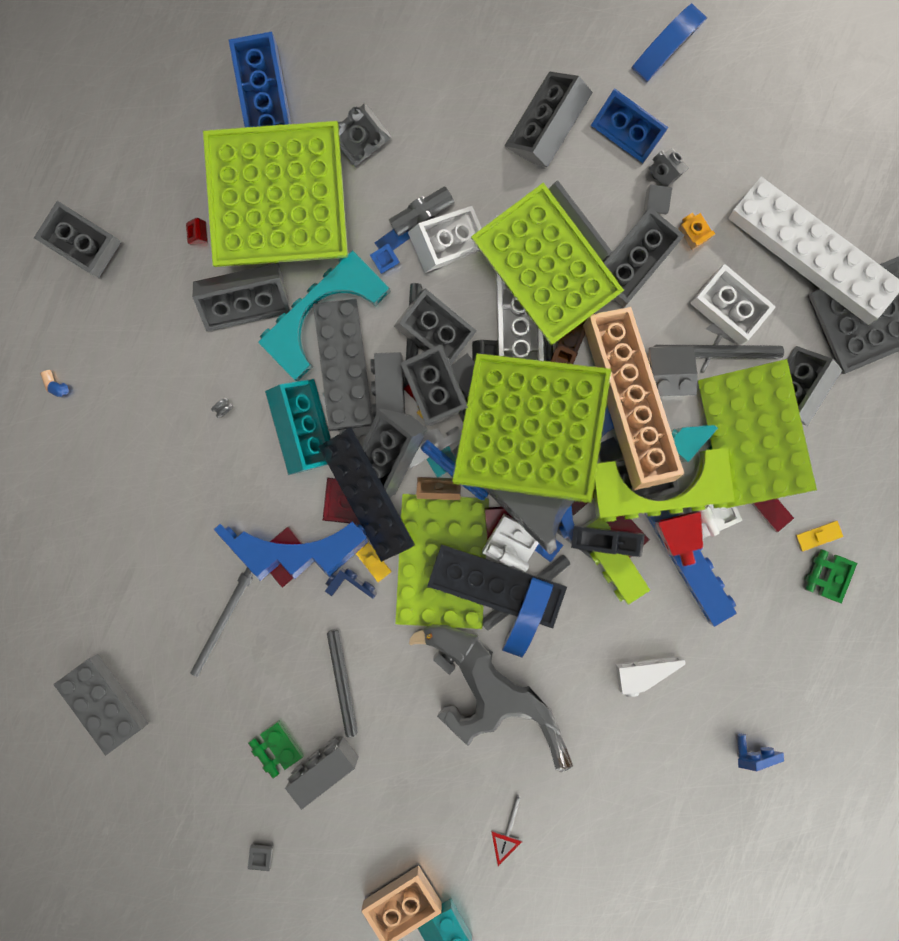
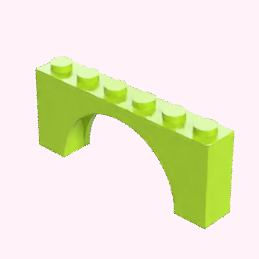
M728 448L699 451V467L692 483L679 495L663 501L648 500L630 490L619 475L616 461L597 463L593 489L596 518H602L603 522L616 521V516L625 515V519L639 518V513H647V516L661 515L663 510H669V514L682 513L683 508L691 507L692 511L705 510V505L712 504L714 508L728 507V502H734Z

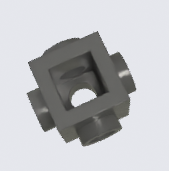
M673 149L665 153L663 150L660 151L652 159L654 163L648 168L652 172L653 178L665 187L673 184L689 169L683 162L682 156Z

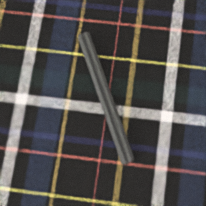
M654 345V347L694 346L695 358L781 359L784 356L783 346Z

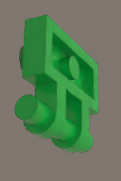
M820 549L818 557L815 556L813 563L815 564L811 575H808L806 578L808 582L805 590L813 593L816 585L821 586L818 595L842 604L858 563L835 554L831 562L827 561L829 552ZM823 567L829 569L825 579H819Z
M277 721L261 732L260 736L264 740L261 744L258 743L256 738L248 742L252 748V754L254 757H258L263 764V770L265 773L268 772L272 779L280 774L275 767L280 763L283 769L286 770L304 756L280 721ZM268 747L275 756L272 760L269 759L264 751Z

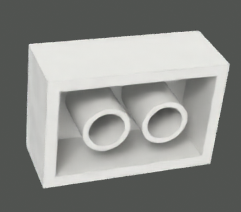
M725 264L713 274L690 302L691 305L739 345L752 337L776 307Z

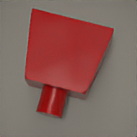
M693 511L654 521L668 554L672 556L680 554L682 566L695 564L693 551L703 548L701 513Z

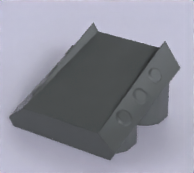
M365 103L361 107H353L348 112V117L342 122H338L340 148L354 166H357L391 138L390 133L372 112V109Z

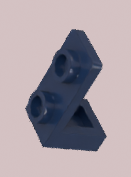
M342 568L337 575L332 574L325 583L328 586L325 592L330 596L335 594L345 579L372 599L377 595L374 591L376 588L367 581L363 583L358 580V575L349 568L346 570Z

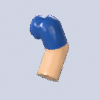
M51 370L40 373L47 392L57 397L68 394L69 388L67 384L55 382Z

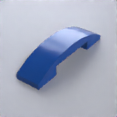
M693 3L688 5L650 44L633 64L632 69L648 82L682 43L705 22L707 17Z
M532 577L522 606L511 631L508 633L502 651L523 658L547 606L553 589L552 584Z

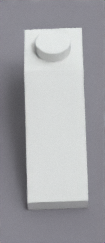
M678 656L616 664L619 691L622 695H626V697L638 696L640 692L647 691L684 666L685 660Z

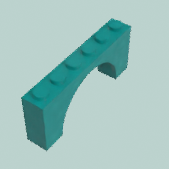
M353 250L348 253V257L340 258L338 260L339 264L334 269L332 267L323 274V279L318 284H312L307 290L308 294L303 299L298 298L291 305L292 309L287 314L283 313L275 321L277 324L271 330L268 328L260 335L261 339L258 343L295 381H299L313 368L304 354L301 343L302 326L307 314L313 308V304L332 295L352 294L366 299L376 307L391 292L390 288Z

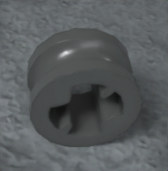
M223 398L211 410L217 413V418H220L227 414L233 408V405L228 404L227 398Z

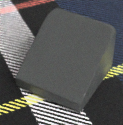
M473 341L472 360L475 362L477 354L498 356V341Z
M614 437L600 443L599 458L601 463L613 462L623 457L621 448Z

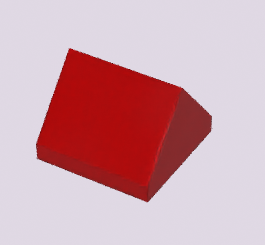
M194 218L186 223L188 244L208 243L206 221Z

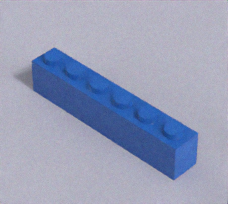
M669 510L661 511V515L647 516V513H644L665 548L654 521L678 516L679 513L669 514ZM703 548L693 551L696 563L688 566H682L680 554L675 556L669 555L710 625L715 627L737 614L734 609L736 607L735 601L724 592L723 588H725V585L719 576L716 577L714 575L712 562L708 557L704 558L701 553Z

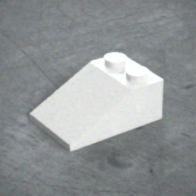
M470 206L418 223L408 234L426 273L480 251L472 241L471 236L482 228L473 207Z

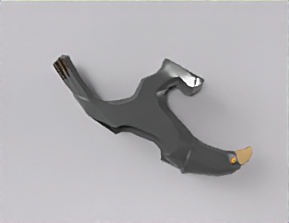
M435 624L427 626L412 635L409 641L410 645L426 644L437 648L452 658L460 667L466 682L476 698V712L472 716H462L453 705L444 707L437 715L467 746L479 734L494 732L502 721L508 717L533 719L539 724L547 740L555 769L563 772L573 767V762L560 735V730L552 711L530 686L521 687L515 685L496 671L491 662L493 651L478 640V635L470 634L448 625Z

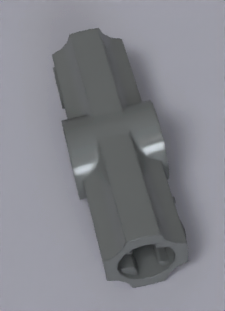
M444 186L427 197H420L408 205L407 209L390 218L389 222L399 237L410 231L418 223L435 218L436 214L453 205L454 200L449 190Z

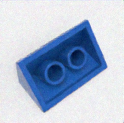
M615 88L591 124L593 128L642 163L646 161L669 128Z

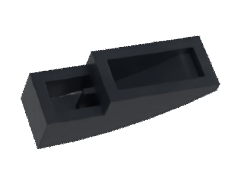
M574 526L571 548L641 557L645 534Z

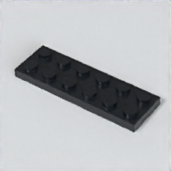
M349 428L318 446L358 521L364 528L380 561L382 562L415 546L353 429Z
M441 544L427 587L517 617L532 577L553 585L547 606L539 623L552 629L554 628L567 589L565 585Z

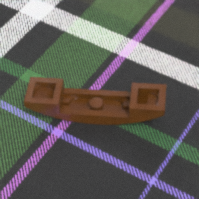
M586 320L558 340L550 362L574 364L585 336L583 325Z

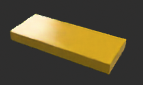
M837 520L796 535L802 552L843 537Z
M369 541L356 553L377 582L392 572L384 561H380Z

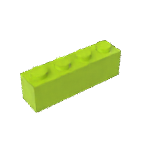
M596 517L583 525L584 527L611 529L607 522H603L602 518ZM595 551L589 554L596 565L601 564L604 569L601 573L608 584L612 582L616 587V590L613 592L620 602L624 600L629 605L651 591L628 555H615Z

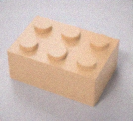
M417 866L363 900L361 911L380 941H398L441 914L442 902L420 867Z

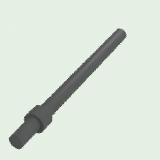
M248 567L239 576L237 587L190 672L195 677L199 676L246 586L249 587L253 580V573Z

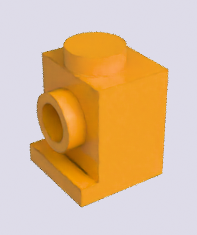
M694 213L689 214L682 219L683 224L678 228L685 235L684 238L691 250L715 235V232L710 229L701 213L696 216ZM695 224L697 225L700 231H696L694 229Z

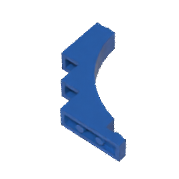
M353 522L324 539L311 543L290 545L264 541L246 532H242L237 537L229 526L225 529L221 524L214 529L259 581L264 579L279 564L296 579L314 562L330 577L368 543L364 528L360 524L356 526Z

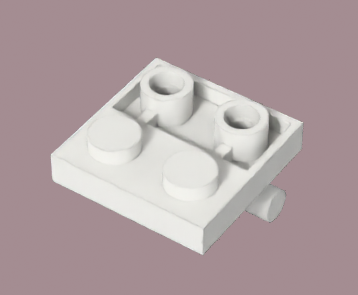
M712 504L705 505V510L698 511L701 513L703 538L710 535L711 537L718 535L719 531L743 521L737 507L727 509L725 507L714 508ZM691 507L687 508L689 512H693Z
M503 514L482 552L509 567L526 572L529 568V563L527 562L539 543L514 518Z

